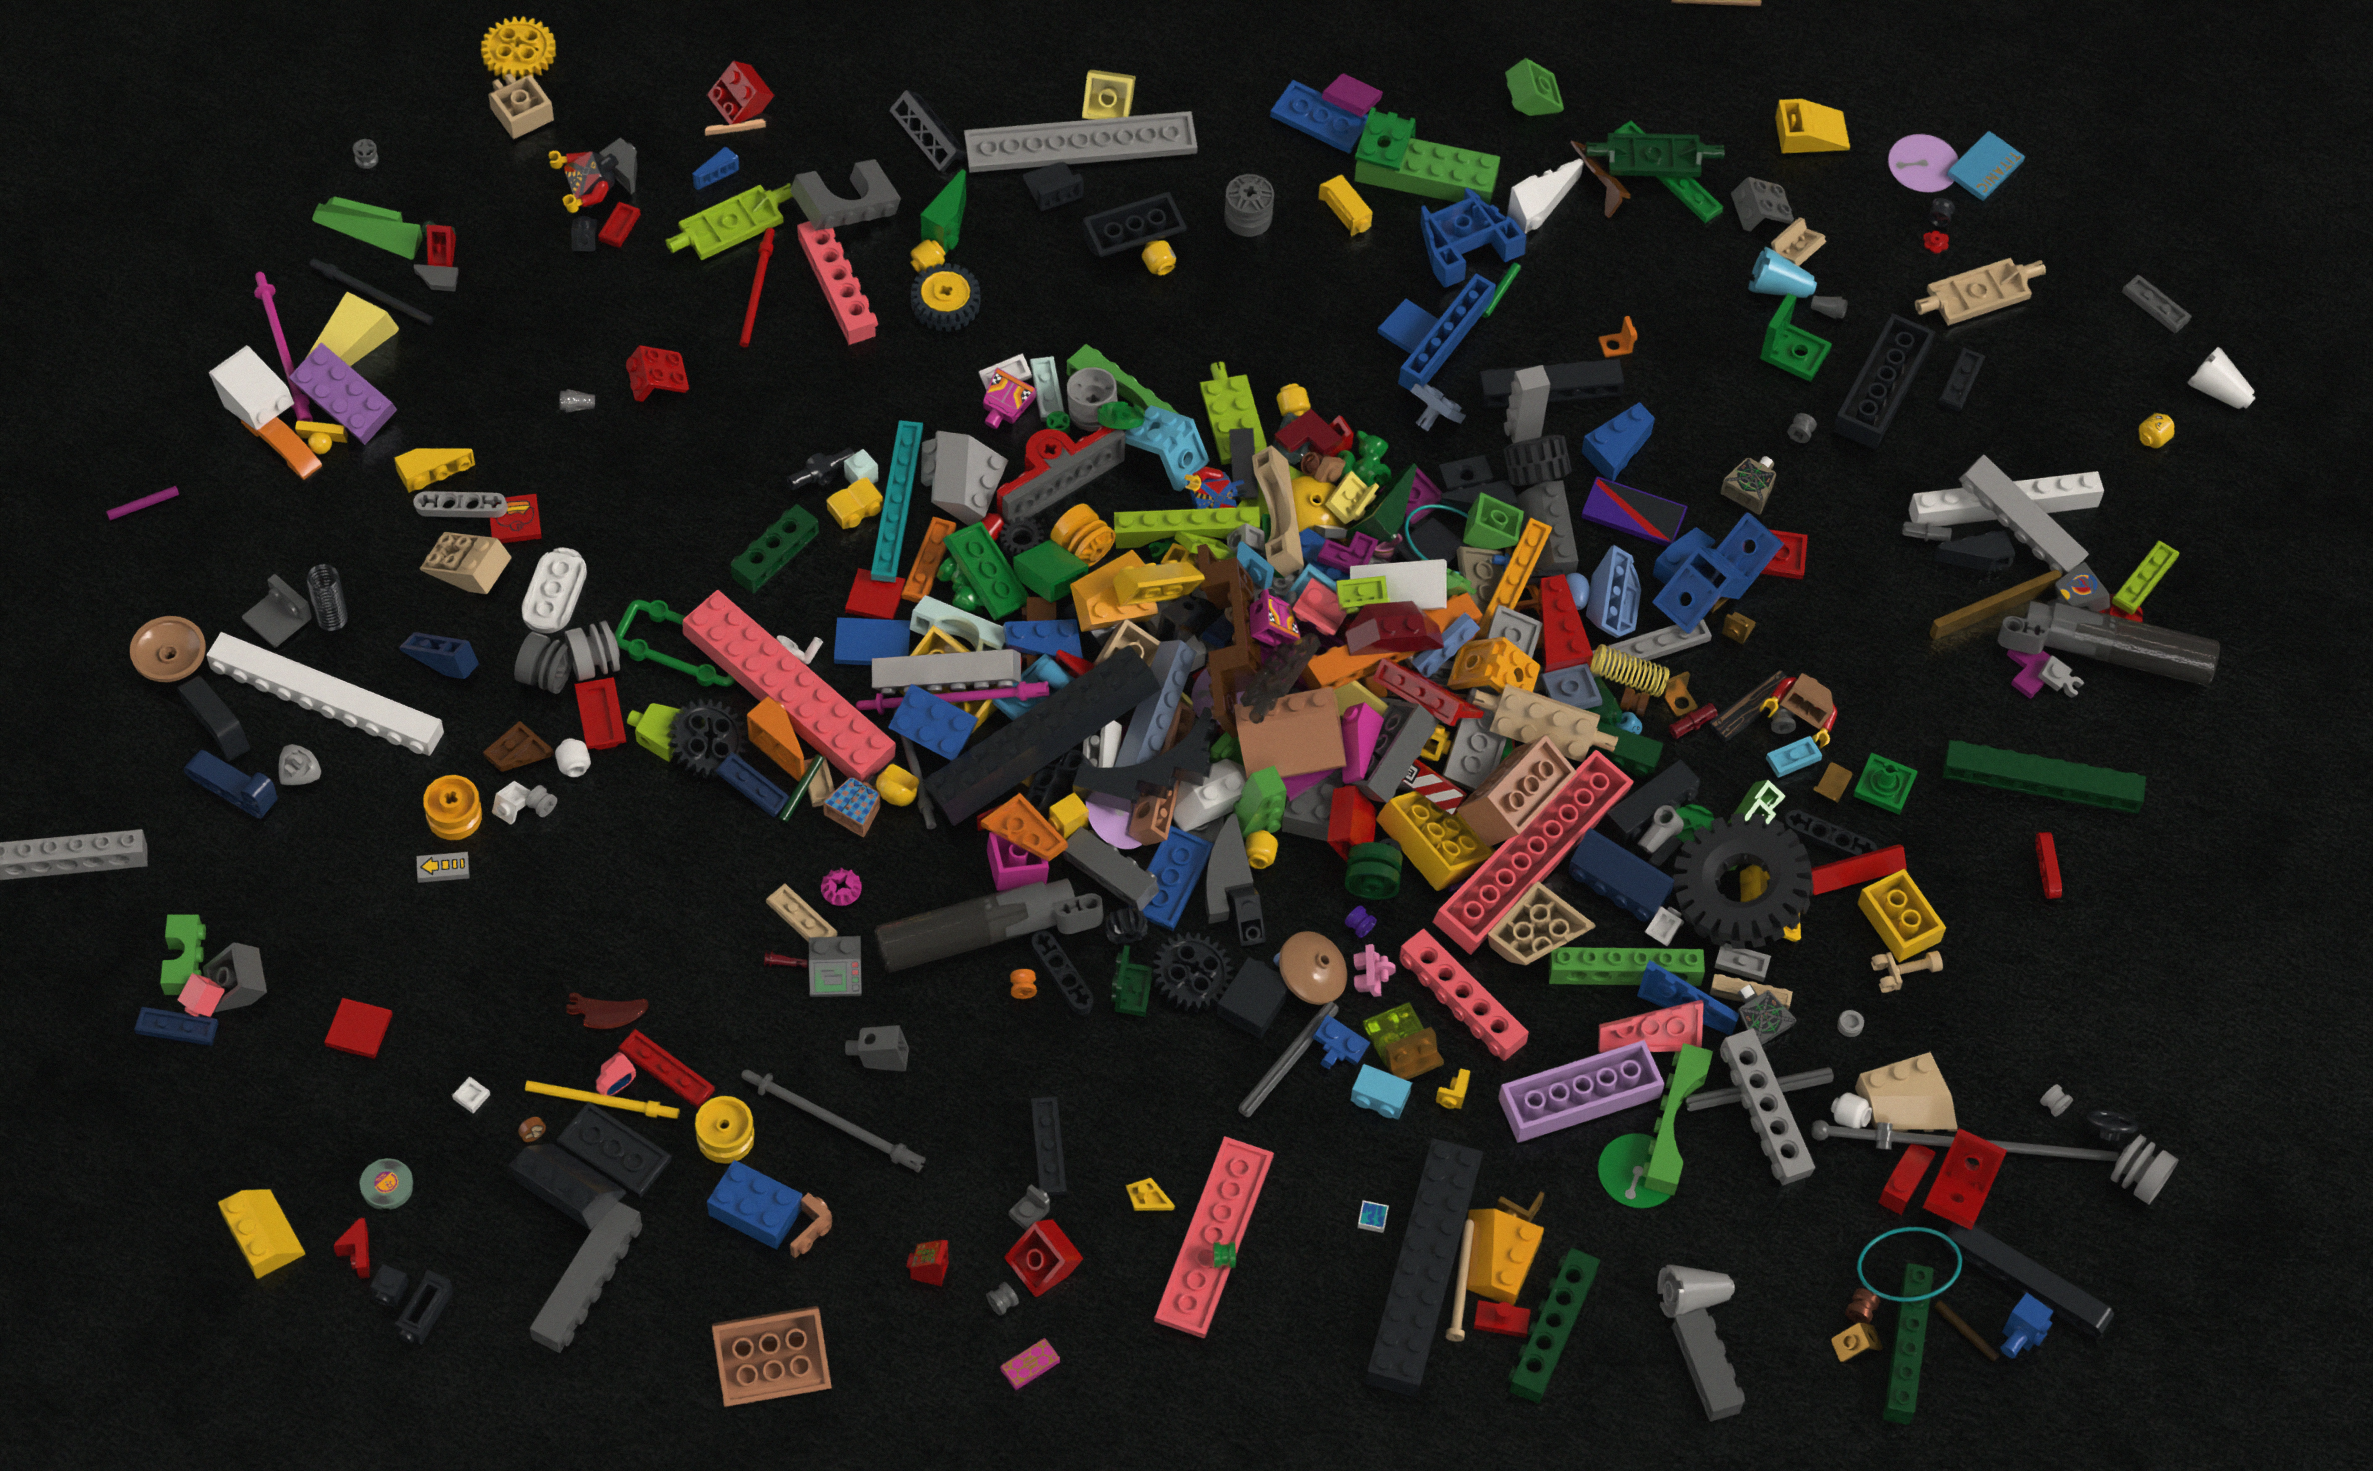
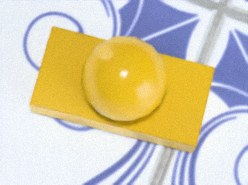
M306 421L296 422L295 429L299 438L308 439L310 450L316 454L328 452L332 446V441L347 443L348 433L344 425Z

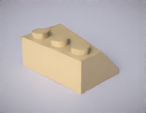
M1930 1052L1860 1074L1855 1089L1859 1097L1865 1098L1869 1103V1107L1872 1108L1870 1120L1875 1130H1877V1122L1892 1123V1131L1907 1132L1908 1129H1924V1132H1934V1129L1957 1131L1952 1096Z

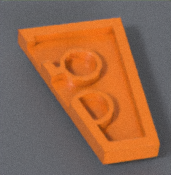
M1021 793L981 821V826L1048 862L1068 848V842Z

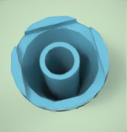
M1765 247V252L1762 251L1754 266L1752 274L1755 275V281H1750L1749 290L1755 293L1787 296L1790 293L1799 298H1807L1809 295H1813L1817 282H1814L1813 275L1771 248Z

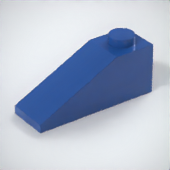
M1697 527L1672 543L1656 559L1653 576L1667 585L1698 546L1711 548L1715 544V540Z

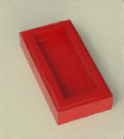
M618 202L598 235L599 241L620 248L640 216V209Z

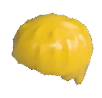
M890 764L877 777L876 788L882 799L890 804L902 807L909 805L915 800L920 780L897 765Z

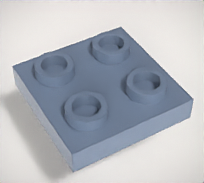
M1425 383L1424 386L1415 384L1411 389L1412 393L1428 405L1421 417L1416 421L1423 429L1429 431V428L1439 414L1460 424L1466 417V415L1460 412L1461 406L1443 397L1444 394L1436 388L1430 387Z

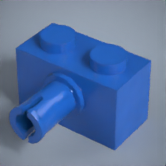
M2026 1293L2012 1311L2002 1333L2009 1338L2001 1346V1351L2006 1356L2015 1358L2022 1347L2029 1351L2034 1344L2039 1346L2052 1325L2049 1319L2053 1311Z

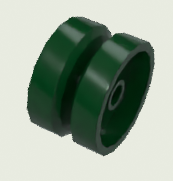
M1365 842L1352 846L1348 852V869L1346 870L1344 886L1353 895L1364 899L1383 900L1394 897L1399 892L1402 854L1392 846L1377 842Z

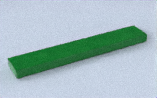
M1632 121L1614 131V133L1645 134ZM1656 176L1705 223L1722 212L1723 206L1692 177Z

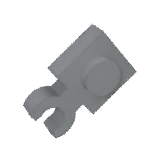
M2053 655L2048 658L2038 675V678L2056 691L2063 687L2064 692L2069 697H2074L2078 694L2073 689L2072 684L2079 688L2084 683L2078 677H2071L2069 674L2072 669Z

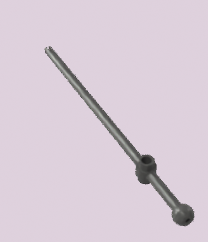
M1816 1120L1812 1123L1811 1136L1816 1140H1824L1828 1136L1876 1141V1149L1891 1150V1142L1951 1147L1955 1138L1892 1131V1123L1877 1122V1130L1829 1126L1823 1120ZM1986 1140L2006 1149L2010 1153L2099 1161H2117L2120 1157L2117 1152Z

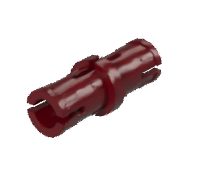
M1708 703L1697 711L1686 713L1684 718L1669 725L1668 730L1673 738L1678 739L1691 730L1696 731L1701 727L1700 725L1717 717V710L1713 704Z

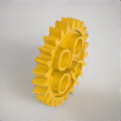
M513 17L510 23L507 19H504V25L496 23V29L489 28V34H484L485 41L481 42L484 64H488L489 71L494 70L495 76L502 73L504 80L508 74H511L515 79L519 76L521 79L527 75L533 77V73L542 75L541 68L548 70V63L553 64V57L556 56L553 34L549 33L548 27L543 28L542 22L535 25L533 18L526 22L525 17H522L521 21H517L516 17Z

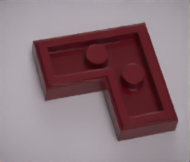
M1312 409L1306 411L1275 434V440L1290 454L1307 441L1323 455L1342 443V437Z

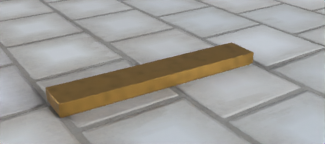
M2058 569L1940 617L1934 620L1930 635L1934 640L2051 592L2055 590V583L2062 578V574Z

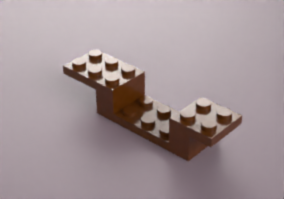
M1202 544L1197 546L1198 556H1195L1196 566L1205 578L1198 585L1199 589L1206 593L1208 601L1212 602L1218 610L1232 607L1233 612H1230V620L1235 628V633L1232 634L1234 646L1208 652L1209 662H1207L1206 666L1212 682L1209 684V692L1214 701V705L1211 706V712L1214 720L1219 721L1222 730H1226L1231 738L1239 737L1234 705L1238 704L1237 693L1265 686L1260 640L1251 636L1250 605L1255 602L1253 579L1237 557L1219 561L1209 546Z

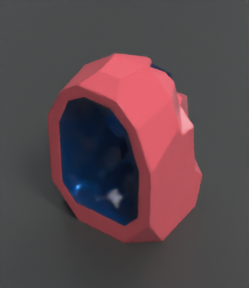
M621 1052L615 1054L601 1066V1072L596 1079V1088L601 1095H614L630 1084L635 1078L636 1071L624 1054Z

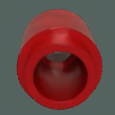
M987 513L981 522L995 542L1000 536L1001 530H1003L1005 520L997 513Z

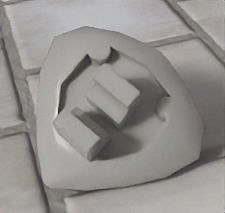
M293 744L284 746L279 759V779L281 784L301 785L311 783L320 778L321 769L319 763L309 750Z

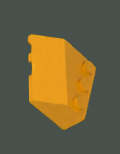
M1134 550L1127 552L1070 585L1081 632L1114 627L1125 619L1132 623L1149 621L1159 614L1156 602L1120 607L1113 578L1120 572V569L1126 566L1140 568L1146 565Z
M1497 1209L1468 1210V1219L1473 1221L1474 1230L1466 1289L1497 1302H1508L1511 1306H1514L1540 1245L1544 1228Z

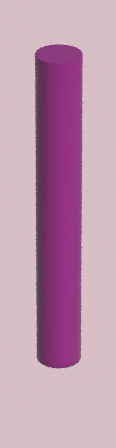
M174 486L106 512L109 520L175 497L179 495L177 487Z

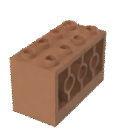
M1544 735L1514 748L1456 810L1484 844L1490 847L1519 835L1577 772L1548 736Z

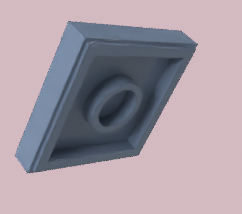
M1588 663L1540 674V680L1548 698L1580 709L1602 705V698Z

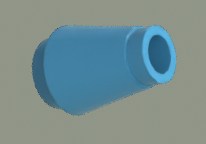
M1044 658L1034 671V674L1038 676V680L1042 682L1047 681L1048 685L1057 690L1063 689L1072 682L1054 660Z

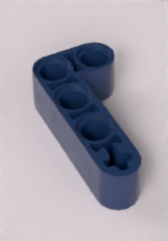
M200 749L184 767V772L193 781L256 818L261 819L277 801L274 784L268 777L257 772L251 778L204 750Z

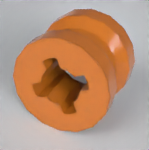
M1019 969L1010 974V980L1013 983L1011 988V995L1013 997L1027 999L1036 995V986L1033 984L1036 980L1034 971Z

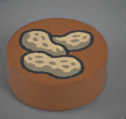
M532 1117L520 1125L518 1133L525 1142H532L545 1132L546 1126L539 1117Z

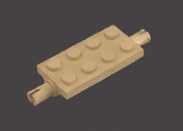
M2011 258L1928 284L1927 291L1930 297L1916 300L1915 307L1916 310H1920L1918 311L1920 315L1938 309L1947 325L2030 299L2032 293L2027 286L2028 279L2044 275L2046 269L2044 264L2040 265L2043 263L2041 260L2023 266L2014 265Z
M1505 684L1502 695H1498V697L1476 690L1472 705L1493 711L1494 718L1489 731L1524 743L1547 735L1563 756L1580 762H1584L1589 746L1595 745L1613 752L1614 746H1616L1618 741L1617 736L1597 731L1598 728L1596 727L1600 715L1509 684Z

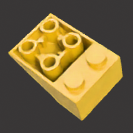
M1803 99L1779 100L1775 118L1782 153L1850 149L1842 111Z

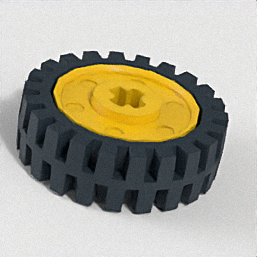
M945 263V268H942L941 264H935V269L930 266L927 267L926 272L922 270L919 273V277L916 276L914 279V284L912 283L911 305L915 317L919 318L923 325L927 322V327L930 329L935 325L937 331H941L942 327H946V331H951L952 326H954L955 330L960 329L961 324L964 327L967 326L969 320L973 321L975 314L977 315L979 312L980 287L977 279L975 280L972 273L968 274L966 268L960 271L959 265L955 264L951 268L950 263Z

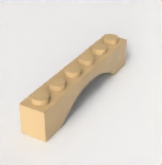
M1271 445L1253 455L1252 461L1254 474L1265 496L1271 518V536L1265 544L1267 562L1283 577H1286L1304 567L1288 460Z

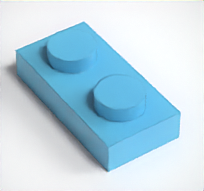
M1811 736L1767 753L1766 756L1768 763L1778 778L1818 762L1822 758V754Z

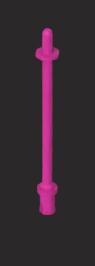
M258 272L255 275L258 287L254 294L257 299L263 300L293 395L294 404L291 408L295 410L297 421L312 422L313 417L308 406L310 403L308 396L302 394L301 390L289 379L295 370L272 300V296L276 292L275 287L267 284L263 272Z
M1021 681L1016 687L933 695L948 703L1017 697L1021 701H1027L1028 698L1049 697V686L1047 681L1027 684L1026 681ZM877 693L875 700L858 701L856 709L860 711L877 709L878 714L883 715L885 708L899 707L904 697L884 699L882 693Z

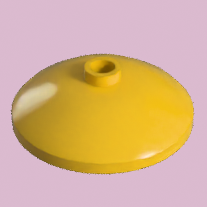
M1302 476L1291 480L1299 532L1306 528L1314 531V525L1344 527L1345 524L1325 505L1337 488L1333 483L1319 482L1314 476ZM1312 499L1318 500L1319 503H1315Z

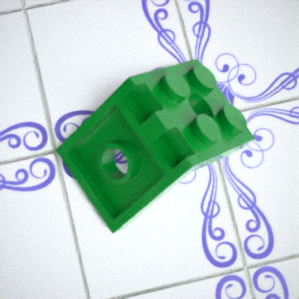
M1371 107L1355 160L1400 172L1410 138L1415 139V119L1411 118L1408 121L1398 118L1396 113L1389 112L1386 115L1376 112V108ZM1381 139H1387L1391 144L1387 148H1381L1377 143Z
M1788 293L1768 325L1760 359L1811 382L1830 351L1832 343L1790 324L1797 297ZM1802 350L1806 355L1799 356L1794 351Z

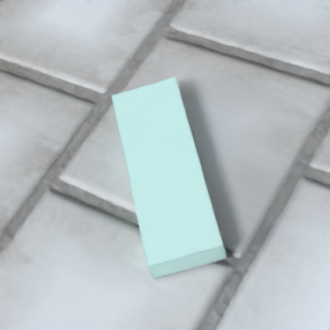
M1054 357L1030 359L1041 422L1047 421L1048 415L1054 411L1064 412Z

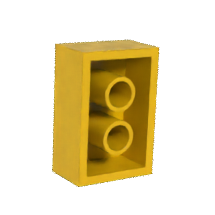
M1905 869L1862 889L1857 904L1898 962L1941 942L1946 927Z

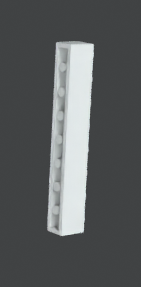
M2098 471L2014 482L2045 513L2098 507L2104 493ZM1964 488L1913 494L1909 507L1913 523L1925 525L1930 523L1931 526H1946L1997 519V515L1992 510H1987L1980 504V499L1974 493L1971 494Z

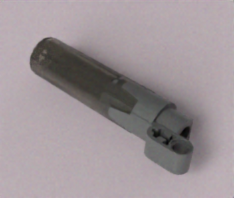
M2030 601L2025 619L2015 616L2006 617L2003 620L1998 635V642L2001 646L2024 653L2039 654L2042 652L2043 647L2046 646L2204 686L2210 684L2213 679L2220 652V644L2217 640L2057 602L2054 603V606Z
M1067 878L1048 884L1038 881L878 925L874 930V935L882 965L886 971L891 973L1027 935L1057 925L1059 932L1063 934H1072L1094 928L1103 923L1102 899L1097 894L1090 893L1075 897L1072 886Z

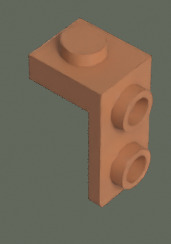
M810 1193L801 1199L802 1211L814 1222L790 1244L791 1255L795 1258L800 1253H806L811 1248L813 1241L819 1235H825L832 1225L831 1212L827 1209L828 1207L825 1202L819 1197L814 1198Z

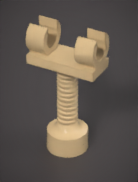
M1938 951L1927 953L1925 959L1900 965L1895 964L1891 952L1872 957L1873 961L1871 962L1875 971L1888 968L1890 976L1880 979L1881 983L1879 986L1883 993L1901 988V974L1926 968L1930 972H1937L1943 969L1942 959Z

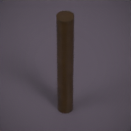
M1941 1300L1933 1307L1992 1362L1999 1357L2000 1354Z

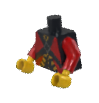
M551 151L548 154L551 160H555L550 161V165L554 169L561 168L563 163L567 164L564 170L573 195H566L563 198V203L570 213H575L579 206L591 209L595 204L602 202L606 193L614 186L615 180L611 170L619 162L611 153L606 157L595 152L571 153L561 157L558 151Z

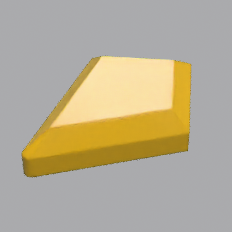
M1152 1178L1126 1185L1135 1211L1174 1210V1204Z

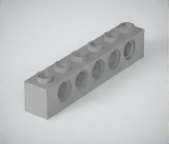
M142 829L0 843V880L147 866V842Z
M1754 1028L1725 1038L1720 1048L1722 1059L1725 1063L1728 1062L1731 1068V1079L1735 1086H1739L1742 1093V1104L1745 1109L1750 1111L1752 1127L1761 1136V1146L1765 1155H1769L1772 1161L1771 1168L1775 1178L1780 1179L1781 1184L1785 1185L1810 1176L1815 1169L1814 1163ZM1745 1057L1751 1064L1744 1065L1739 1058ZM1749 1081H1757L1761 1088L1752 1087ZM1765 1103L1769 1105L1771 1111L1762 1110L1760 1104ZM1770 1127L1779 1128L1781 1135L1772 1133ZM1780 1150L1789 1151L1792 1158L1783 1157Z

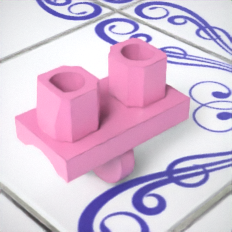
M1373 944L1366 945L1365 952L1354 954V965L1357 971L1366 969V974L1354 977L1355 988L1358 992L1370 991L1373 997L1381 996V981L1387 982L1389 980L1388 976L1396 972L1395 964L1388 962L1387 956L1380 957L1379 953L1374 951Z

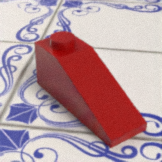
M1910 1144L1887 1182L1878 1203L1902 1215L1936 1152L1921 1144Z

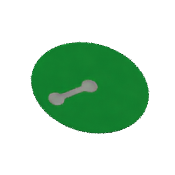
M1645 1134L1620 1136L1610 1142L1600 1156L1598 1172L1601 1183L1609 1195L1624 1205L1635 1208H1649L1663 1203L1671 1196L1644 1187L1646 1178L1641 1176L1645 1161L1651 1163L1652 1155L1648 1154L1651 1139L1657 1140L1652 1136Z

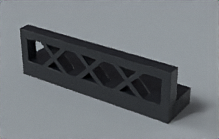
M906 90L891 107V113L939 171L944 172L954 159L965 161L967 151L920 94ZM905 103L908 105V116H902L899 112ZM914 119H920L921 131L913 129ZM926 134L934 136L933 146L926 145ZM944 149L948 156L941 163L938 159L939 150Z

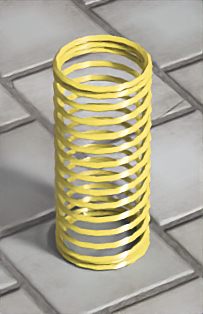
M1603 644L1597 647L1590 667L1591 673L1595 675L1600 674V677L1605 674V679L1610 676V680L1615 678V682L1620 680V684L1625 682L1626 686L1630 684V687L1635 686L1636 690L1640 688V691L1645 690L1646 693L1650 691V694L1656 697L1663 693L1669 678L1668 668L1661 667L1660 665L1656 666L1655 663L1651 664L1650 661L1646 662L1645 659L1641 660L1640 657L1636 658L1625 652L1621 653L1620 650L1616 651L1615 648L1611 649L1610 646L1606 647ZM1608 655H1609V658H1608V661H1607V665H1606V667H1605L1604 672L1602 673L1603 666H1604L1605 661H1606V659H1607V657H1608ZM1613 657H1614L1612 667H1611V669H1610L1609 674L1607 675L1608 668H1609L1610 663H1611V661H1612V659H1613ZM1618 659H1619L1617 669H1616V671H1615V674H1614L1613 677H1612L1613 670H1614L1615 665H1616V663H1617V661H1618ZM1624 661L1622 671L1617 679L1619 669ZM1629 663L1627 673L1622 681L1624 671ZM1634 665L1632 675L1627 683L1629 673ZM1638 667H1639L1637 677H1636V679H1635V681H1634V683H1633V685H1632V681H1633L1634 675H1635V673H1636V670H1637ZM1644 669L1642 679H1641V681H1640V683H1639V685H1638V687H1637V683H1638L1640 674H1641L1642 670ZM1649 670L1647 681L1644 687L1642 688L1645 676ZM1653 672H1654V676H1653L1652 683H1651L1649 689L1647 690L1648 683H1649L1650 678H1651V676H1652V674H1653ZM1664 674L1663 682L1661 684L1660 689L1657 692L1661 677Z

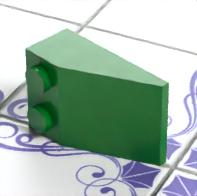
M963 169L921 214V242L924 240H930L931 242L935 240L945 253L950 249H954L959 240L958 236L966 202V171Z

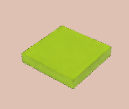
M1177 531L1174 538L1191 553L1198 554L1197 546L1207 544L1218 559L1227 560L1235 558L1237 555L1218 539L1183 531Z

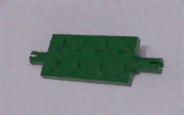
M1608 133L1607 143L1586 142V157H1606L1608 159L1609 175L1700 177L1701 161L1703 159L1723 160L1724 145H1703V143L1699 142V135Z

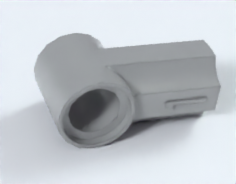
M1662 806L1656 810L1654 814L1655 821L1637 843L1640 848L1651 856L1671 836L1679 834L1683 829V820L1671 806Z

